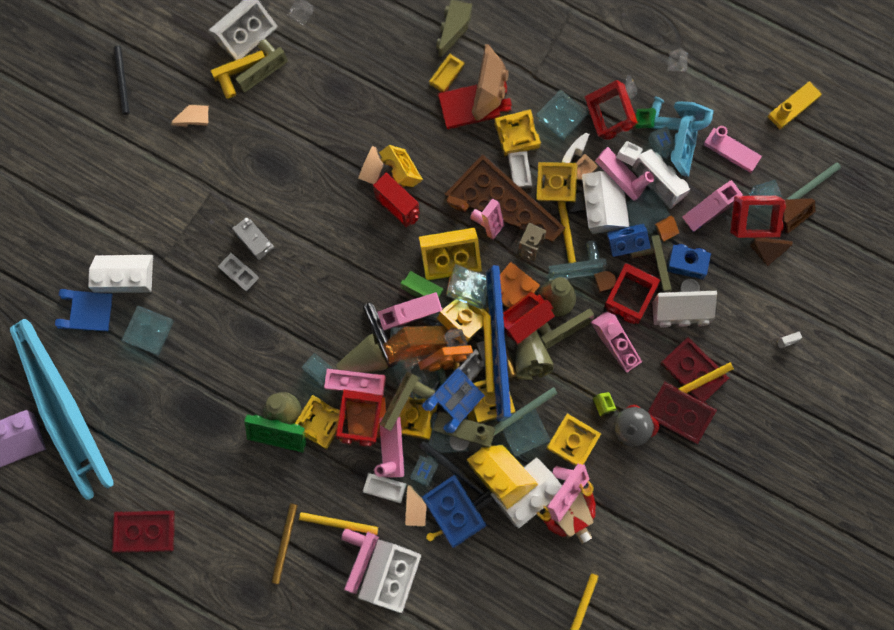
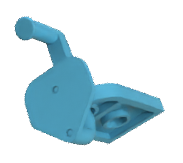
M654 97L652 108L656 110V117L653 129L679 130L675 135L676 145L671 153V161L681 176H689L697 140V131L706 128L711 123L714 111L694 102L679 101L674 103V108L682 118L658 117L660 107L664 101L659 97Z

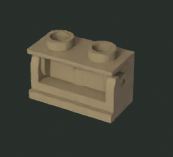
M531 223L528 224L519 243L518 254L522 259L526 261L536 260L537 251L540 245L544 243L547 230Z

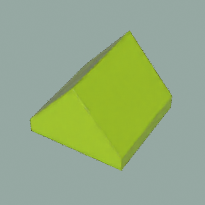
M609 392L598 394L593 398L600 416L616 410Z

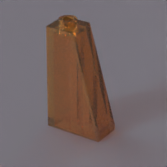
M445 326L404 327L385 342L383 347L391 363L433 354L441 348L450 347L454 342Z

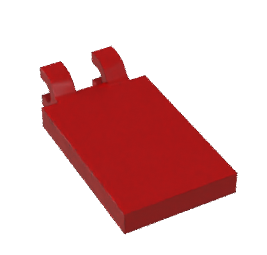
M505 81V83H504L505 94H507V90H506V89H507V85H506V81ZM477 85L438 93L447 129L500 117V112L511 110L510 98L501 100V104L482 119L475 120L472 109Z

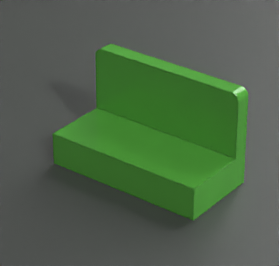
M412 271L409 272L405 281L402 280L401 289L417 298L437 292L438 298H440L444 291L443 288Z

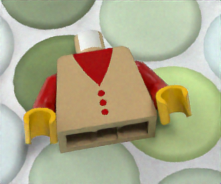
M587 481L588 487L586 489L583 488L582 484L579 485L583 494L579 493L560 522L552 519L548 508L543 506L545 508L543 515L537 511L536 514L543 519L551 532L561 537L567 536L568 538L576 534L582 544L592 538L586 528L594 523L593 519L595 518V500L592 493L594 489L589 481Z

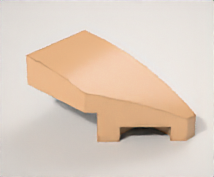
M189 105L172 120L171 125L187 127L188 124L207 126L208 106Z
M372 146L358 179L374 184L380 178L383 163L379 158L376 147Z
M586 154L576 162L577 180H582V174L595 172L599 168Z
M408 485L405 525L425 526L426 504L422 497L414 491L413 487Z

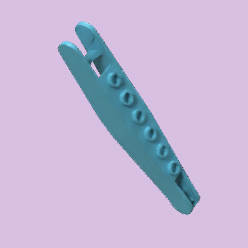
M23 319L10 327V333L15 341L37 408L81 495L89 500L94 497V492L86 477L88 471L94 469L101 484L106 488L113 486V479L74 398L38 338L32 324L28 320ZM88 459L90 464L82 468L80 463Z

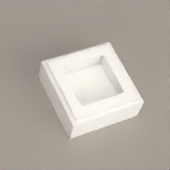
M800 331L777 341L779 348L799 342L802 338Z

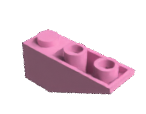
M731 180L709 195L682 218L694 232L732 207L734 196H743V194Z
M437 292L389 307L377 313L383 330H388L442 311Z
M604 312L591 322L600 339L626 373L642 363L614 314Z

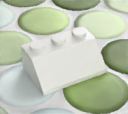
M243 0L209 29V32L222 48L235 60L243 58L278 26L259 0Z
M649 150L637 157L632 170L639 177L648 171L654 175V181L648 184V187L670 209L687 196L690 191L687 182L680 179L676 175L675 170L671 166H667L658 153Z
M604 171L582 174L588 227L591 233L596 234L629 227L625 192Z
M153 255L95 256L89 268L88 287L95 293L151 292Z
M717 291L658 293L652 302L654 325H659L660 327H670L671 324H679L680 327L690 326L691 323H698V326L709 325L715 319Z
M535 458L524 467L538 483V486L508 510L493 493L490 494L513 525L518 528L536 515L537 511H541L543 506L546 507L562 487L556 477L538 458Z
M378 540L358 598L402 613L421 554L389 542Z

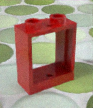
M618 80L585 96L599 137L610 140L615 138L616 134L627 132L633 128L632 126L638 124L625 85ZM619 95L627 119L607 129L599 104Z
M386 172L373 184L375 198L405 227L415 224L420 215L419 203Z
M734 196L730 233L737 238L780 237L783 230V213L786 210L785 200L778 196ZM749 205H773L770 229L746 230Z
M625 263L604 308L611 314L623 316L624 320L629 323L638 324L660 279ZM624 277L650 289L639 313L612 301Z
M530 292L503 312L505 334L519 344L555 317L551 311L553 306L547 299L544 300L541 295L537 296Z
M343 390L336 439H340V443L351 444L354 441L360 442L359 445L371 447V444H376L383 395ZM347 401L376 405L372 437L342 433Z

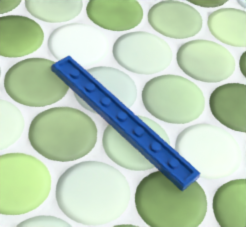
M493 265L486 271L489 315H491L493 374L497 420L505 421L511 417L500 270L499 266Z

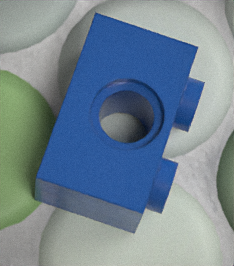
M644 224L607 232L609 247L613 257L650 249L648 232Z
M684 244L673 245L669 254L667 272L704 279L708 272L711 253L706 252L702 248L691 249ZM684 258H691L693 260V263L688 264Z

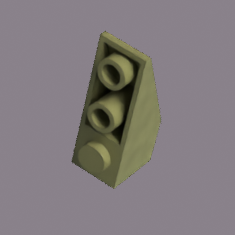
M451 0L450 5L446 6L444 17L447 18L446 22H442L440 33L443 34L441 39L438 38L436 49L439 50V57H442L468 29L472 14V4Z

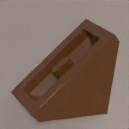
M785 199V232L789 234L816 212L814 199Z
M759 237L753 238L750 242V247L767 266L793 245V241Z

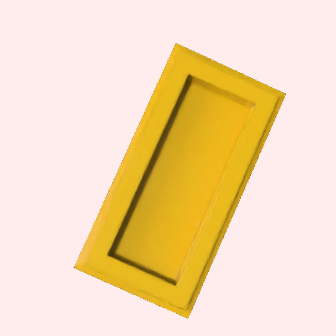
M449 54L430 79L429 84L441 92H446L465 66V63Z

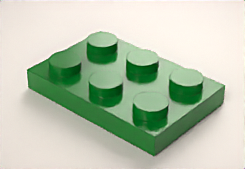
M246 415L244 422L247 440L304 452L306 446L305 428L297 424H285L276 419H264L259 415Z

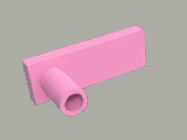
M719 126L717 129L713 128L703 145L752 173L762 156L727 136L728 131L726 127Z
M608 147L595 160L633 201L638 199L646 186L654 181V175L649 171L637 178L621 160L616 158V155Z
M493 198L483 212L475 209L470 219L485 227L487 236L493 240L504 226L499 202Z
M327 369L324 388L336 391H343L345 389L383 395L386 376Z
M398 417L391 431L380 425L383 464L375 467L374 471L378 477L405 476L401 418Z
M577 464L574 470L560 466L554 467L553 475L558 479L565 480L548 505V510L554 521H561L581 492L579 485L582 484L584 488L590 479L585 465Z
M348 529L344 530L342 540L361 547L345 590L357 594L379 538L376 535L367 532L366 536Z

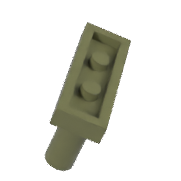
M262 39L258 43V47L266 57L236 78L240 89L244 93L288 62L284 51L280 47L275 50L266 39Z
M659 235L651 236L652 243H650V249L631 253L632 258L655 254L663 293H671V285Z
M589 308L554 330L551 329L548 323H545L538 329L542 335L541 340L545 348H550L590 324L594 320V313Z
M406 372L380 425L390 431L392 430L411 392L427 400L435 393V390L418 382L419 377Z
M443 412L438 413L433 429L434 432L488 448L491 447L496 428L463 419L453 433H446L443 427L452 417Z

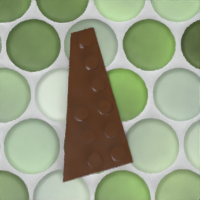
M483 154L444 194L447 198L452 196L464 200L469 204V207L483 212L493 198L499 202L503 222L524 231L529 223L547 230L544 240L551 243L565 230V227Z

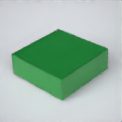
M654 108L637 109L636 119L638 124L634 126L637 129L654 128L656 110Z

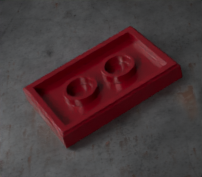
M689 337L660 363L682 386L719 368ZM723 374L689 393L694 398L705 402L729 377Z
M664 381L647 412L659 424L698 444L717 409Z
M175 511L114 512L112 552L174 551Z

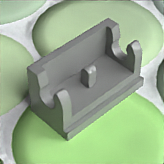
M245 218L239 224L232 227L237 237L258 261L274 249V246L251 219Z
M476 349L458 367L471 381H473L485 365V359L482 361L478 359L479 352Z

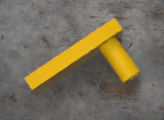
M263 51L211 70L215 82H220L226 98H232L236 95L229 76L250 69L264 59Z
M809 81L768 115V118L779 129H782L820 98L822 94Z

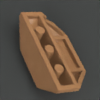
M486 44L472 109L475 120L482 119L501 104V99L505 96L504 83L508 80V70H506L504 63L493 49Z

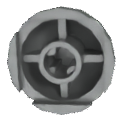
M630 407L622 410L614 423V432L617 439L630 447L646 443L652 436L654 429L650 414L639 407Z

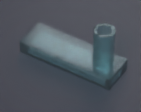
M589 241L586 243L589 261L549 266V281L558 277L567 279L594 275L606 271V258L600 259L597 242Z

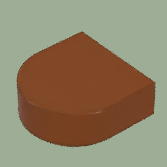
M449 196L447 199V203L458 211L466 212L469 204L464 200Z
M603 271L594 274L599 293L609 291L614 287L616 278L613 273Z

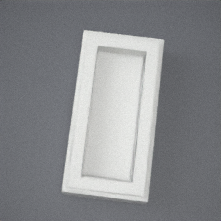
M626 141L616 158L633 166L643 149Z
M527 151L508 153L512 181L521 189L532 188Z
M368 473L363 493L401 504L407 484Z

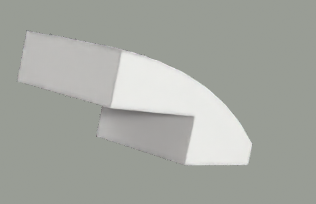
M588 133L583 134L571 145L562 163H571L574 155L581 157L588 141Z

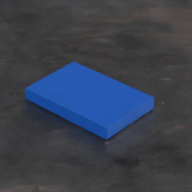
M455 475L422 497L453 548L487 526Z

